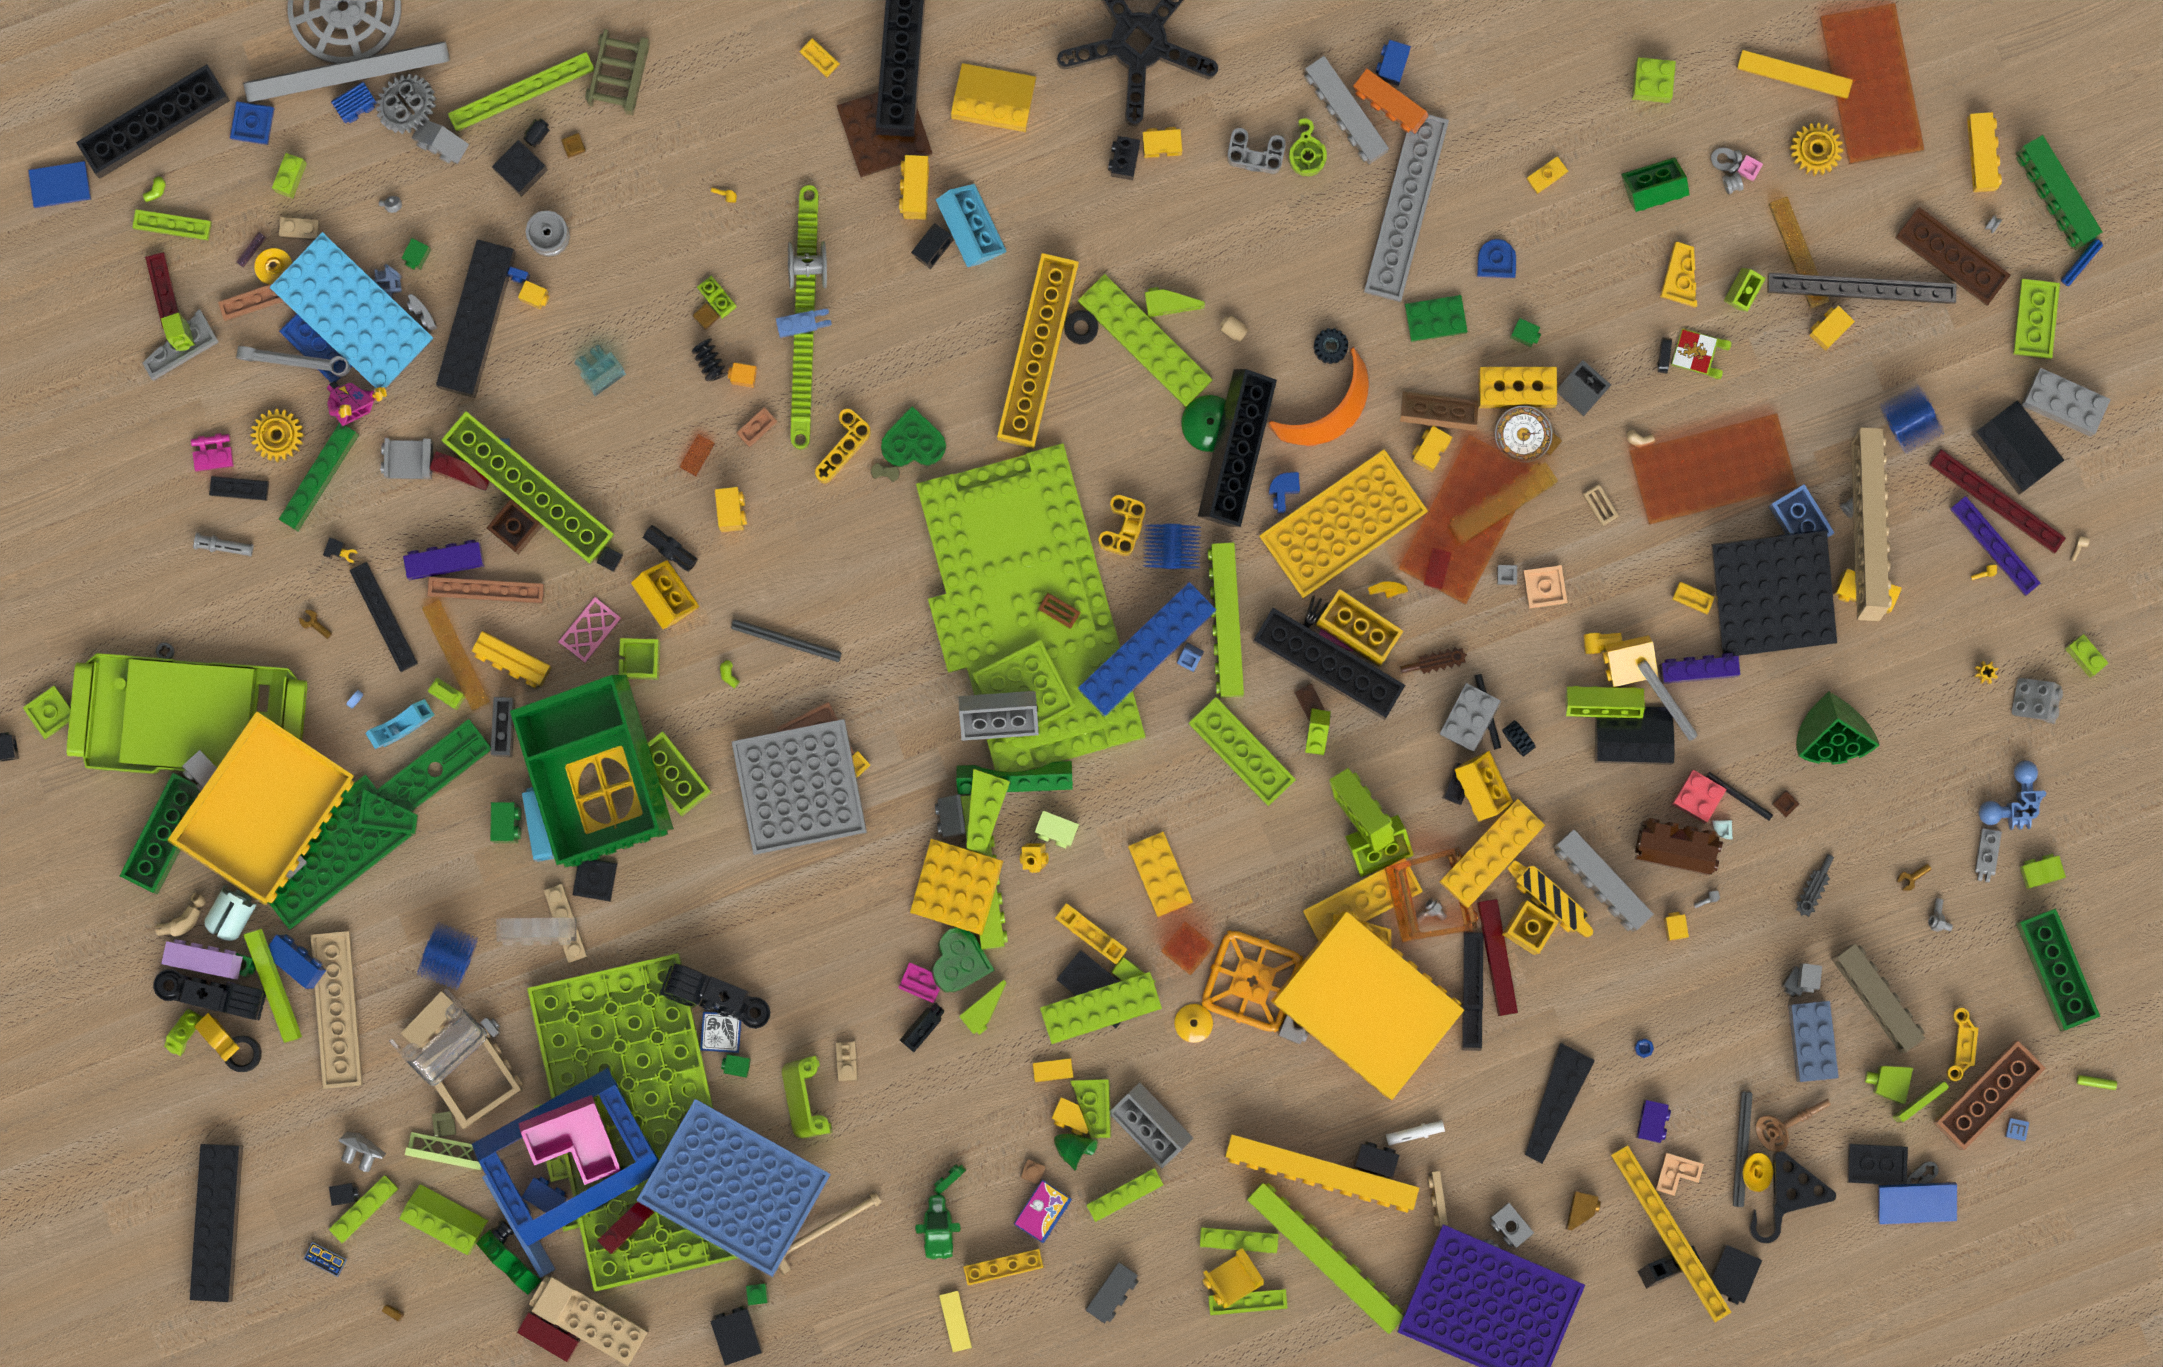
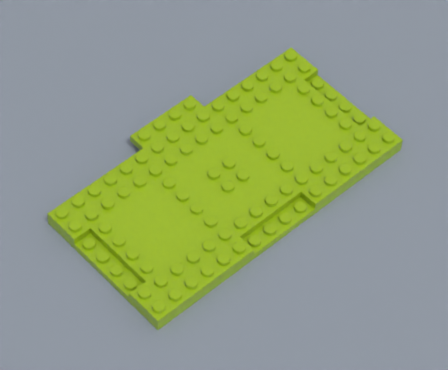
M1064 444L1029 452L1023 456L954 475L950 474L917 483L918 494L946 594L929 598L928 601L948 673L967 668L974 695H982L972 674L1041 640L1076 709L1039 727V735L1021 736L1009 743L1006 742L1005 738L987 739L995 771L1017 772L1036 769L1051 762L1065 761L1146 738L1133 691L1105 718L1078 691V687L1120 648ZM1047 593L1081 612L1071 629L1038 610ZM1048 599L1047 602L1051 603L1052 605L1056 606L1057 608L1074 617L1075 614L1073 612L1067 610L1066 608L1062 607L1061 605L1057 604L1051 599ZM1045 605L1043 607L1068 623L1071 622V620Z
M679 953L527 988L551 1099L609 1068L627 1101L626 1104L659 1160L695 1099L713 1108L692 1007L682 1005L660 995L670 966H673L675 963L682 965ZM598 1095L593 1099L620 1168L623 1170L634 1164L635 1160ZM571 1152L546 1161L550 1181L569 1178L573 1197L612 1176L609 1175L584 1185ZM648 1179L578 1218L594 1292L738 1258L657 1212L614 1254H610L597 1240L637 1203V1198Z

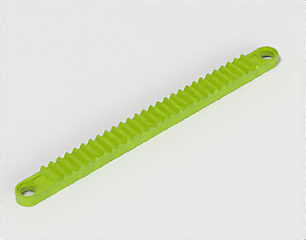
M811 185L802 187L799 193L797 256H805V253L817 255L819 195L817 189ZM806 191L814 192L815 195L812 200L804 198ZM802 259L801 261L810 262L813 259ZM816 274L809 275V277H806V275H796L795 314L815 311ZM814 331L794 335L791 443L799 450L807 448L810 444ZM801 434L806 437L804 444L799 445L795 442L797 435Z

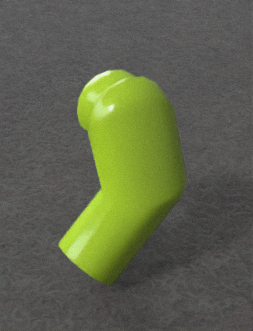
M155 177L152 190L143 193L146 203L163 195L166 184L162 177Z

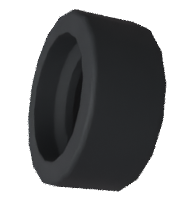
M236 1036L232 1038L236 1044H249L253 1049L254 1056L252 1061L246 1065L236 1064L232 1057L225 1061V1064L236 1072L253 1070L261 1060L262 1050L259 1043L249 1036Z

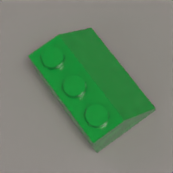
M1675 157L1621 174L1629 201L1635 212L1644 211L1647 208L1663 205L1690 195L1687 176Z

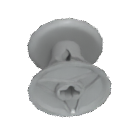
M825 241L821 243L820 255L805 253V256H793L792 243L788 242L789 288L792 289L794 287V275H806V277H809V275L821 274L822 286L826 288L827 259ZM802 259H813L810 262L801 261Z

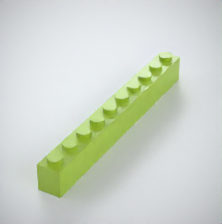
M1262 1183L1248 1197L1247 1201L1387 1334H1390L1401 1322L1404 1311L1397 1304L1392 1306L1388 1302L1390 1298L1382 1290L1380 1292L1376 1291L1373 1288L1376 1284L1368 1277L1364 1279L1359 1274L1361 1270L1355 1264L1350 1266L1345 1261L1347 1257L1340 1250L1335 1252L1331 1248L1333 1244L1326 1237L1322 1239L1317 1235L1319 1230L1311 1223L1307 1225L1303 1221L1305 1217L1297 1209L1293 1212L1289 1208L1290 1203L1283 1196L1281 1198L1277 1197L1274 1194L1277 1191L1269 1183L1266 1185Z

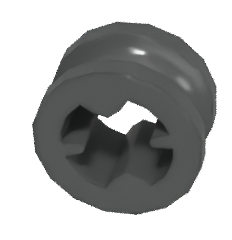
M160 643L156 648V654L159 658L171 659L175 654V650L168 643ZM165 646H167V649H170L166 657H164V654H161Z

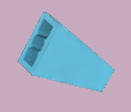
M533 787L527 788L526 792L522 793L533 860L540 862L554 859Z

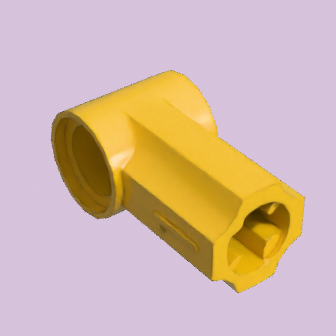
M1590 633L1583 635L1585 654L1602 653V651H1605L1604 645L1622 641L1621 633Z

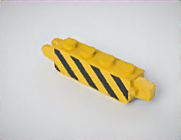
M1516 860L1510 864L1507 870L1516 879L1515 883L1518 884L1516 888L1523 894L1527 892L1532 897L1530 900L1538 907L1543 906L1547 910V914L1560 921L1561 924L1559 926L1567 933L1569 931L1572 933L1577 931L1584 938L1591 937L1593 929L1585 921L1587 919V912L1535 866L1525 867Z

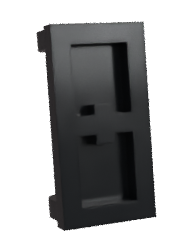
M934 223L911 253L918 261L931 270L954 239L951 234Z

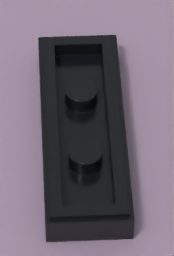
M211 476L209 495L267 501L269 482Z

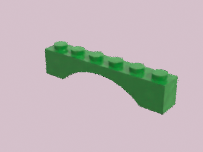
M1072 761L1051 762L1036 769L1017 772L995 771L977 765L956 766L957 794H971L973 769L1009 780L1007 792L1073 790Z

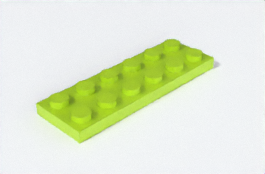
M1217 697L1188 723L1267 806H1270L1296 781Z
M1151 972L1040 1007L1051 1044L1162 1009Z

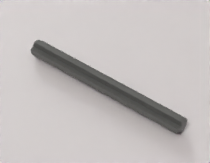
M734 619L731 625L733 630L832 661L839 662L842 653L740 620Z
M1745 1091L1741 1092L1732 1203L1735 1207H1743L1746 1184L1743 1179V1167L1748 1158L1753 1096L1751 1092Z

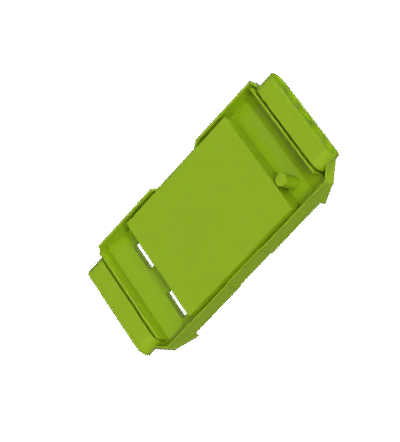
M96 653L86 663L77 662L75 664L67 756L83 757L85 768L157 774L161 770L183 772L182 766L200 750L218 768L256 711L302 741L307 681L298 680L289 668L215 662L202 663ZM259 685H270L267 712L257 711Z

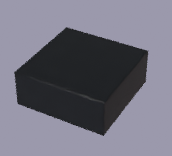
M606 546L597 564L615 572L623 555Z

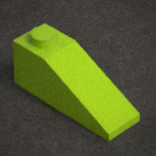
M1159 287L1148 289V292H1145L1144 295L1149 318L1205 308L1204 301L1165 289L1159 290Z
M1005 980L1000 982L959 1016L973 1034L978 1033L980 1035L988 1029L986 1025L989 1023L1007 984Z

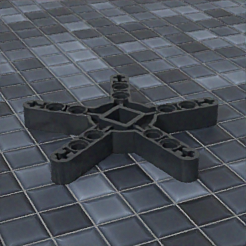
M1101 0L1116 23L1111 38L1063 50L1057 57L1058 67L1064 70L1114 57L1119 63L1127 67L1125 120L1130 126L1139 125L1143 119L1146 69L1155 65L1159 60L1205 79H1212L1218 72V64L1214 60L1167 42L1163 25L1184 0H1179L1178 2L1161 0L1150 14L1142 12L1132 13L1124 0ZM1120 5L1124 10L1122 13L1117 14L1114 12L1113 7ZM1165 8L1168 12V15L1164 17L1160 16L1158 14V9ZM1136 28L1152 40L1142 54L1126 43V40ZM1104 46L1107 49V53L1100 55L1097 52V48ZM1086 51L1089 57L1083 60L1079 57L1078 53ZM1176 51L1179 54V58L1176 60L1171 59L1169 52ZM1073 53H1075L1076 62H1074V58L1070 59L1068 61V64H1065L1064 61H1061L1063 56H1066V58H1072ZM1194 58L1197 65L1190 67L1187 64V59ZM1203 62V64H1202L1203 67H1201V69L1198 70V67L1200 66V63ZM1209 65L1212 66L1213 70L1210 74L1206 72V68ZM1136 74L1139 75L1142 79V81L1137 84L1134 83L1131 79V77ZM1131 94H1138L1141 100L1133 102L1130 99ZM1133 107H1137L1136 116H1139L1136 121L1129 117L1133 113Z

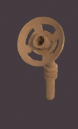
M1827 1098L1810 1108L1806 1107L1805 1111L1803 1109L1801 1113L1798 1111L1797 1115L1783 1123L1771 1115L1761 1117L1756 1124L1758 1139L1771 1151L1780 1152L1784 1150L1789 1143L1787 1129L1800 1121L1804 1122V1119L1808 1120V1117L1812 1118V1115L1831 1106L1830 1101ZM1763 1130L1767 1131V1135L1771 1138L1770 1141L1765 1137ZM1784 1141L1782 1145H1776V1143Z

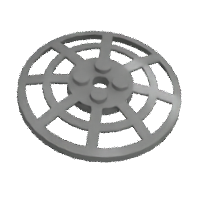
M288 0V18L295 37L309 53L326 62L340 63L374 56L389 44L399 26L401 0H394L395 12L390 27L380 22L383 12V0H377V10L374 18L366 14V3L375 0H321L320 8L309 11L310 0H304V14L295 18L293 16V0ZM347 2L348 8L341 11L338 9L339 3ZM323 16L328 23L324 33L315 26L312 19ZM362 20L370 24L363 33L356 36L354 26L358 25ZM307 21L310 29L321 38L316 49L304 40L296 25ZM335 28L346 29L348 39L332 38L331 35ZM376 28L386 33L376 46L361 53L358 42L367 38ZM327 43L351 45L354 56L336 57L323 52Z

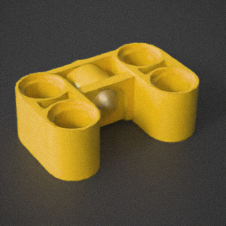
M1116 495L1110 501V508L1113 513L1124 516L1121 531L1119 534L1110 531L1102 532L1098 543L1103 550L1121 556H1129L1132 554L1138 540L1146 508L1138 500ZM1121 500L1124 503V507L1116 509L1113 503ZM1134 506L1142 508L1140 515L1132 513L1131 510ZM1105 536L1111 537L1113 541L1108 546L1104 545L1101 541ZM1128 542L1131 548L1128 551H1123L1120 549V544Z

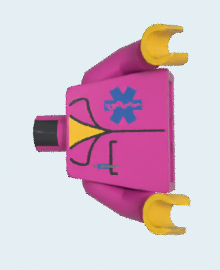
M333 381L327 387V390L330 392L327 402L329 415L336 416L341 425L345 426L369 414L374 400L381 401L382 397L387 396L385 387H378L374 391H366L358 388L353 383L340 387Z

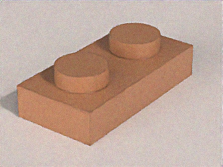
M764 407L736 434L750 448L777 423V420Z

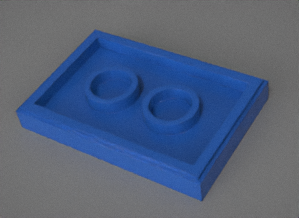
M85 161L28 170L34 208L91 200Z

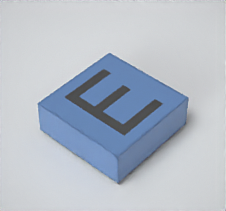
M2009 1118L2005 1137L2026 1141L2029 1122Z

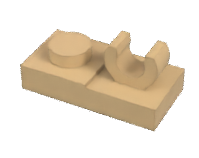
M855 1041L836 1043L838 1081L858 1080Z

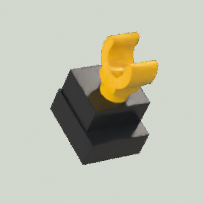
M329 537L323 556L332 559L333 555L339 558L342 556L348 562L354 563V560L349 559V555L351 553L358 554V552L354 549L345 550L343 542Z

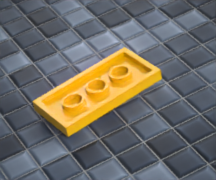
M1164 832L1128 846L1157 917L1193 903Z

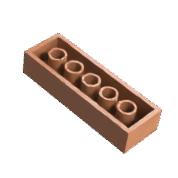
M2013 1041L1933 1124L1959 1150H1965L2046 1068L2019 1041Z

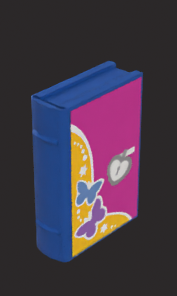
M1042 1180L1014 1225L1044 1244L1072 1199Z

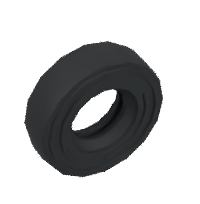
M1075 311L1065 321V334L1073 343L1079 345L1087 344L1097 336L1098 321L1088 311ZM1080 320L1087 322L1089 325L1087 333L1082 335L1074 330L1075 323Z

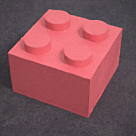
M1692 770L1671 805L1705 824L1709 821L1727 789L1697 771Z

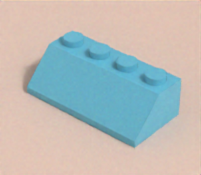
M975 184L950 189L936 199L967 267L980 265L1007 252Z

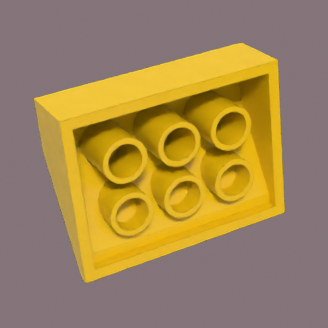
M962 63L951 118L1026 132L1036 76Z

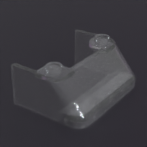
M447 988L444 992L454 1002L447 1008L445 1014L450 1023L422 1049L415 1043L408 1044L405 1048H402L393 1039L389 1040L402 1058L425 1082L432 1086L439 1084L483 1044L487 1038L485 1029L464 1004Z

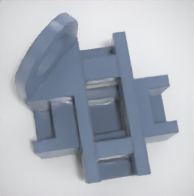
M385 264V271L374 270L375 279L373 281L393 299V293L402 292L400 283L402 277L393 268Z

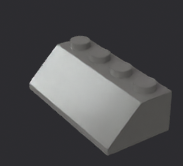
M1036 691L958 696L962 741L1039 735Z
M1138 1083L1111 1110V1116L1161 1168L1167 1165L1193 1139L1141 1083Z

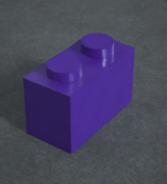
M1644 1100L1636 1138L1661 1143L1662 1140H1665L1667 1129L1664 1126L1665 1122L1669 1121L1671 1110L1668 1109L1669 1105Z

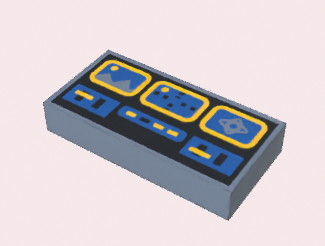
M312 1242L303 1260L339 1277L348 1259Z

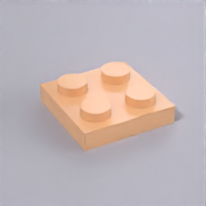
M1562 565L1523 571L1529 609L1568 603Z

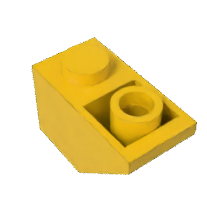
M1061 1097L1051 1118L1055 1120L1054 1124L1065 1128V1125L1073 1128L1071 1132L1077 1135L1087 1134L1088 1128L1079 1105Z

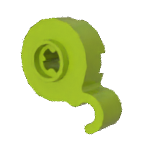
M1303 118L1299 120L1298 126H1307L1309 130L1303 132L1301 137L1290 148L1289 163L1295 173L1310 177L1318 174L1326 164L1327 151L1324 144L1311 136L1314 130L1313 122ZM1305 153L1313 156L1309 161L1303 158Z

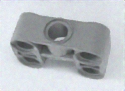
M1237 128L1232 132L1227 161L1231 166L1276 174L1280 171L1286 145L1285 139L1282 136H1272L1269 140L1267 151L1258 152L1247 148L1248 133L1245 129ZM1238 134H1241L1244 136L1245 140L1243 142H1237L1234 139V137ZM1273 142H1280L1282 147L1274 149L1271 144ZM1239 153L1241 159L1235 161L1231 158V155ZM1270 160H1276L1278 162V166L1272 168L1268 165V162Z

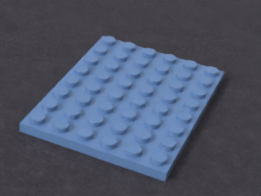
M695 1099L637 1198V1202L773 1277L831 1174Z

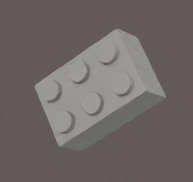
M1466 683L1440 735L1475 753L1501 704V700Z

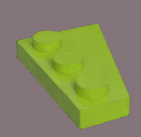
M1110 1079L1071 1081L1090 1137L1111 1138Z

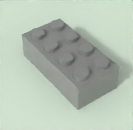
M2040 368L2036 371L2021 405L2092 437L2096 434L2111 399Z

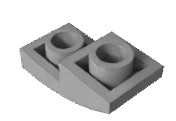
M412 294L408 295L410 301H407L410 312L414 311L416 316L423 314L421 316L423 326H428L430 331L437 329L436 323L426 307Z

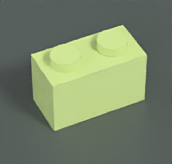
M1043 811L1035 834H1038V839L1046 842L1051 839L1056 841L1055 845L1066 849L1067 846L1071 847L1079 824Z

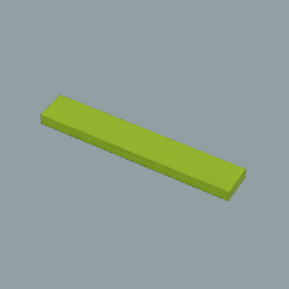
M262 928L244 934L283 1042L286 1043L301 1038L300 1029Z

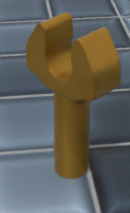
M305 610L311 616V620L306 622L299 618L301 626L305 629L313 627L326 639H329L332 633L317 621L318 614L312 610Z
M1926 864L1912 874L1903 872L1898 876L1897 882L1907 879L1909 884L1902 891H1910L1915 888V881L1932 869L1929 864Z

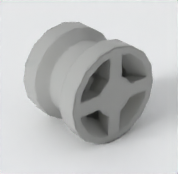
M1738 172L1733 173L1732 176H1723V184L1728 195L1732 194L1735 190H1743V182Z

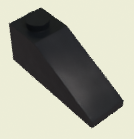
M1694 1245L1691 1246L1699 1261L1702 1263ZM1671 1254L1647 1264L1637 1272L1647 1289L1682 1273V1270Z

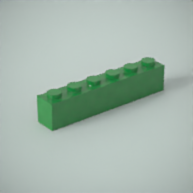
M339 422L279 517L282 523L299 532L359 437L357 432L347 426H342Z

